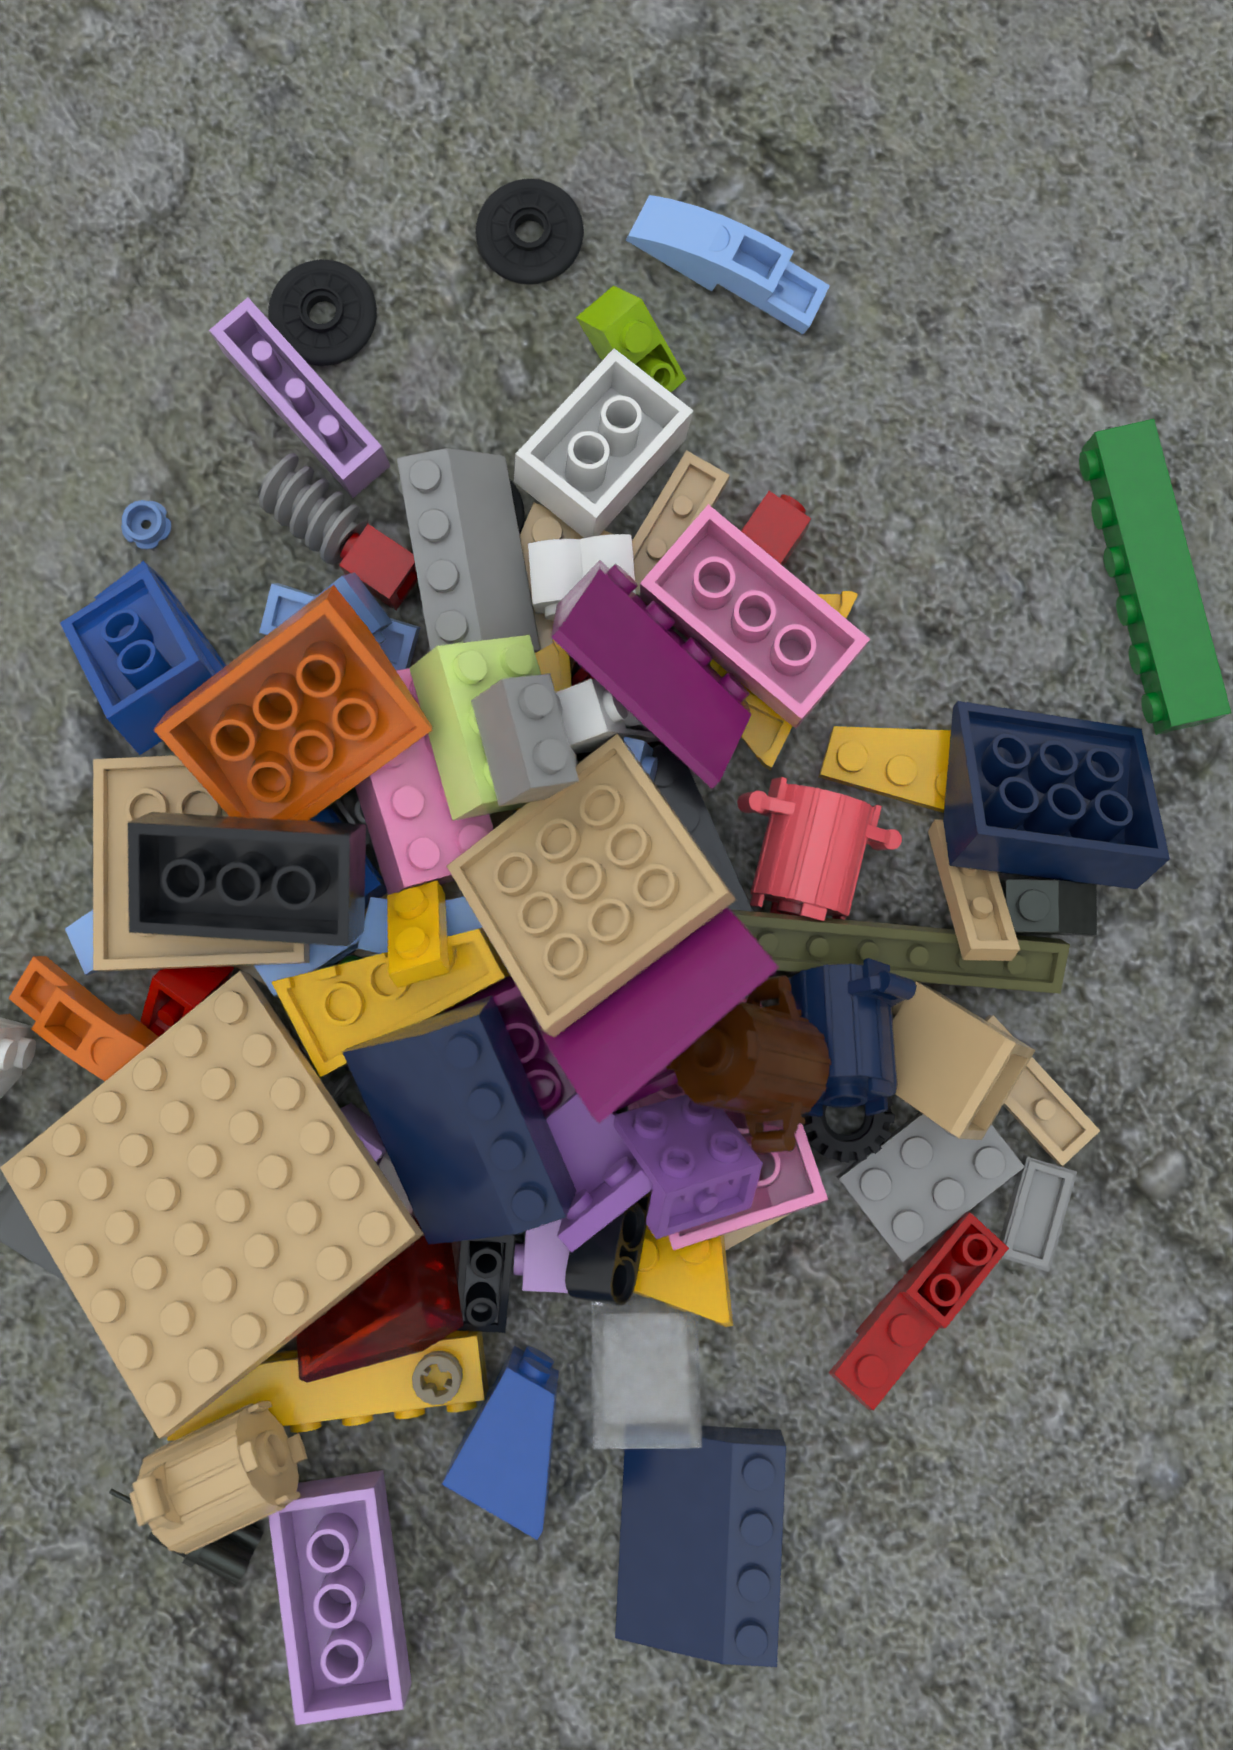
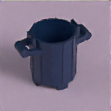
M870 958L864 959V965H823L800 971L789 979L791 994L794 997L797 1009L801 1010L802 1016L799 1017L808 1019L824 1035L829 1058L831 1059L829 1076L826 1083L827 1088L812 1107V1110L804 1114L822 1117L823 1105L836 1108H850L865 1104V1111L868 1116L887 1111V1098L896 1094L898 1086L892 1007L903 1000L911 999L916 992V983L914 980L891 973L890 965Z

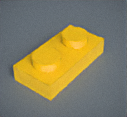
M438 880L387 895L388 975L396 988L449 973L446 896Z

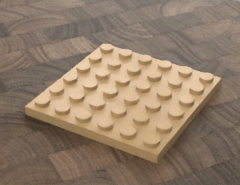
M239 971L0 1167L159 1439L172 1435L423 1235V1232L251 975Z

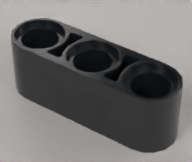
M652 1190L576 1250L569 1252L565 1283L568 1294L571 1297L617 1306L625 1305L630 1300L636 1285Z

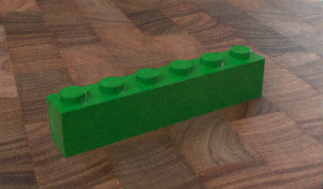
M1153 418L1094 432L1081 448L1079 467L1083 479L1086 482L1090 481L1094 496L1091 504L1093 522L1097 529H1102L1107 548L1104 550L1105 568L1111 578L1115 577L1119 593L1116 600L1117 615L1120 623L1128 627L1132 643L1129 647L1130 665L1136 675L1140 674L1145 693L1141 698L1143 715L1149 724H1153L1155 735L1214 722L1232 712L1155 420Z

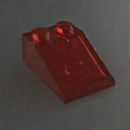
M411 1214V1216L413 1217V1219L415 1220V1222L417 1223V1225H418L419 1228L421 1229L417 1218ZM423 1234L297 1334L299 1379L308 1383L422 1352L464 1326L452 1242L428 1245Z

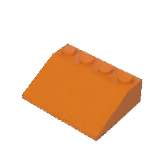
M332 585L166 711L153 730L228 816L308 821L432 731L433 727L369 628L337 588Z

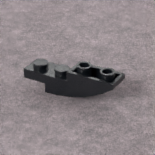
M515 1235L458 1241L453 1331L506 1332Z

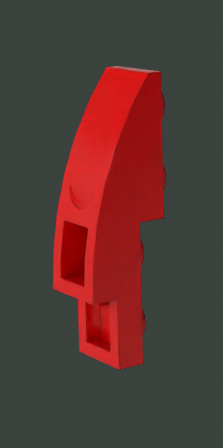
M971 1212L966 1213L924 1253L855 1331L858 1337L829 1371V1374L865 1408L874 1411L939 1328H947L1009 1247Z

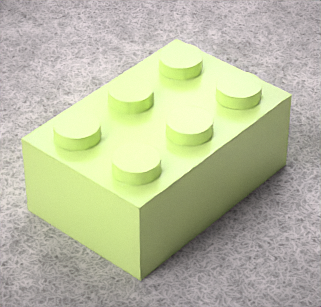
M530 635L436 646L412 665L410 672L421 710L433 727L428 736L452 821L522 808L528 802L500 807L498 805L471 700L501 679L541 675Z

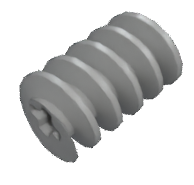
M289 453L264 477L258 490L259 506L266 513L274 514L275 520L281 526H290V532L297 539L305 538V545L311 551H320V557L325 563H338L343 560L340 555L345 543L354 533L361 534L368 521H363L358 525L355 523L360 511L356 504L350 505L344 511L339 510L345 498L344 494L340 491L333 493L326 499L324 496L328 491L329 482L325 478L318 480L312 486L309 485L314 475L312 467L304 466L295 473L299 457L295 453Z

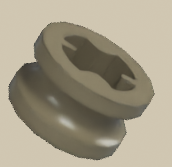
M443 1350L432 1351L426 1354L418 1362L412 1376L413 1389L416 1395L423 1402L431 1405H440L450 1401L457 1394L463 1379L462 1367L455 1356ZM438 1364L441 1372L450 1371L452 1380L447 1379L444 1385L445 1390L438 1391L435 1383H425L424 1376L429 1375L431 1371L430 1365Z

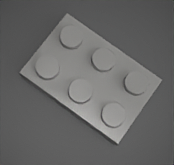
M919 1112L893 1132L888 1141L884 1140L880 1145L882 1149L879 1152L867 1155L866 1160L856 1161L836 1177L899 1260L904 1262L1025 1166L992 1124L982 1140L959 1139Z

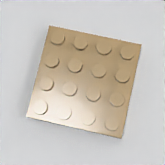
M618 734L576 765L578 782L547 799L528 802L447 865L451 875L542 1029L552 1037L558 1035L736 900L631 749Z
M176 755L93 759L94 971L310 963L309 944L129 933L127 822L150 812L228 816V814Z

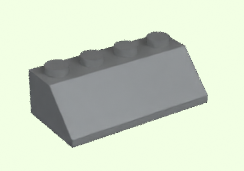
M444 448L397 458L430 651L440 645L530 635L535 653L541 650L506 457L503 455Z

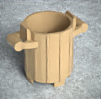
M262 1401L255 1405L253 1403L248 1404L156 1449L155 1452L143 1458L139 1477L132 1484L134 1491L129 1493L138 1527L148 1523L153 1535L168 1550L189 1554L286 1508L292 1501L301 1497L300 1492H297L299 1480L297 1463L307 1459V1455L300 1434H295L288 1438L282 1424L268 1410V1408L272 1407L271 1402Z

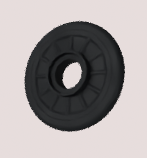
M520 179L498 188L483 204L476 223L477 246L484 261L499 276L519 284L545 283L563 274L577 258L584 237L582 216L574 200L557 185L539 179ZM526 221H535L543 227L544 232L537 241L524 242L516 235L518 226Z
M320 259L302 263L288 271L280 279L269 301L268 318L309 365L329 366L344 362L363 349L374 331L377 307L372 289L360 273L344 263ZM326 301L336 307L335 316L325 324L314 323L309 318L311 308L319 302Z

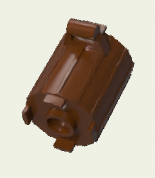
M777 976L765 979L748 994L746 1002L740 1001L666 1065V1069L675 1072L678 1086L692 1099L693 1103L744 1113L749 1133L752 1136L751 1145L756 1154L793 1151L796 1146L795 1134L798 1130V1125L805 1124V1118L802 1117V1114L811 1111L823 1091L825 1092L831 1064L824 1035L808 1019L799 1017L802 1016L801 1010L797 1009L794 997L791 994L789 979L786 976ZM779 998L778 1005L761 1007L760 1001ZM764 1124L776 1127L783 1126V1129L764 1131Z

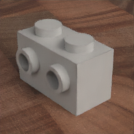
M550 674L504 678L471 700L499 807L544 800L579 781L576 772V756L573 749L569 746L562 720V704L559 696L555 693Z

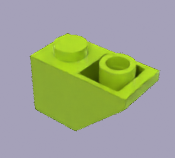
M613 285L576 316L577 321L602 361L615 348L669 392L674 391L687 380L641 298Z

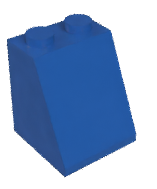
M514 1346L453 1454L442 1485L538 1540L543 1531L548 1501L559 1371L552 1368L554 1361L540 1350L527 1346L525 1351Z

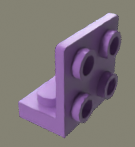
M577 1092L545 1117L576 1188V1194L567 1217L562 1219L557 1235L571 1252L653 1189L652 1182L614 1127L617 1113L615 1111L612 1112L599 1124L591 1116Z
M682 1095L615 1116V1129L653 1184L646 1224L656 1239L751 1208L763 1163L723 1109L695 1104L687 1095Z

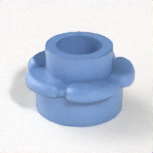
M139 500L128 505L123 512L121 525L122 533L126 540L131 543L135 542L136 546L140 549L148 550L157 547L159 541L167 539L171 532V521L166 517L167 510L155 501ZM145 521H150V528L143 529V523Z

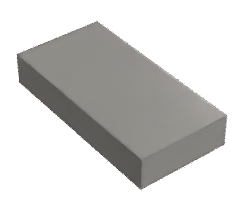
M1023 1155L1021 1163L1025 1167L1018 1172L1000 1240L1009 1247L1002 1258L1049 1272L1077 1171Z

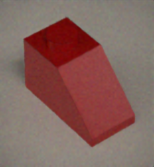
M234 967L160 969L152 977L140 1022L160 1037L231 978Z

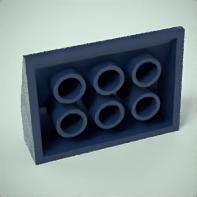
M963 701L955 703L952 712L943 818L950 866L1138 889L1170 860L1142 729Z
M492 995L349 1047L342 1052L428 1245L516 1235L567 1217L576 1194V1188Z
M626 1422L615 1627L616 1639L719 1664L777 1667L786 1443L781 1430Z

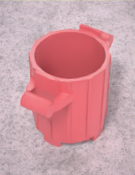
M784 777L771 780L768 796L763 791H752L742 794L738 798L737 803L738 808L742 812L757 813L769 817L750 893L752 895L750 906L762 907L764 900L771 901L770 913L799 915L819 921H825L826 915L832 916L833 919L845 920L850 914L866 844L870 845L874 850L881 851L897 849L902 842L901 834L897 830H885L877 827L882 806H871L865 801L816 787L786 784L787 778Z

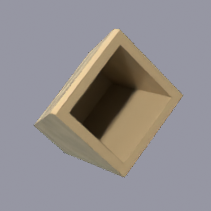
M916 981L915 995L909 1000H903L892 1008V1014L895 1015L893 1032L898 1084L896 1095L957 1138L982 1140L1034 1054L1035 1049L929 986Z

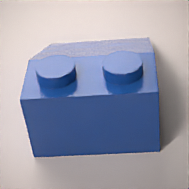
M148 567L60 622L106 718L139 755L163 741L153 729L166 711L216 674Z

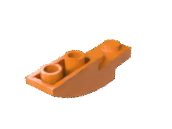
M33 956L8 998L36 1021L31 1030L103 1081L109 1079L159 1038L131 1014L118 1015L47 956Z

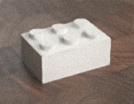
M614 348L515 454L514 482L582 537L599 536L686 440L693 410Z

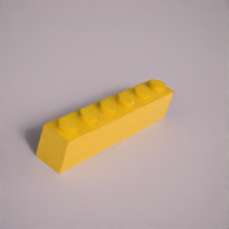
M446 1330L275 1352L172 1435L168 1436L167 1440H177L248 1404L253 1403L255 1405L262 1401L271 1402L272 1407L268 1408L269 1412L282 1426H290V1432L292 1433L316 1430L322 1426L321 1421L342 1419V1425L344 1426L361 1425L373 1421V1415L390 1412H394L395 1419L415 1418L426 1413L425 1408L446 1405L447 1412L472 1410L478 1406L477 1401L485 1400L489 1389L482 1332ZM443 1350L451 1353L459 1360L463 1379L457 1394L450 1401L440 1405H431L423 1402L416 1395L413 1389L412 1376L418 1362L426 1354L432 1351ZM438 1364L430 1365L431 1371L429 1375L424 1376L425 1383H435L438 1391L445 1390L444 1385L447 1379L452 1380L450 1371L441 1372Z

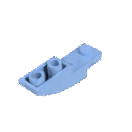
M649 195L626 239L629 243L711 292L719 284L801 334H804L810 327L830 287L827 283L790 262L789 260L794 251L776 240L721 214L669 198Z

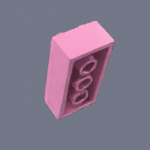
M709 504L640 583V599L648 605L653 600L660 604L675 620L676 623L673 626L688 639L690 637L696 639L710 653L715 662L732 674L740 683L795 729L860 655L870 640L869 637Z
M410 668L397 670L400 678L420 707ZM428 734L355 786L388 895L438 880L440 885L455 881L447 865L494 829L489 814L452 821Z

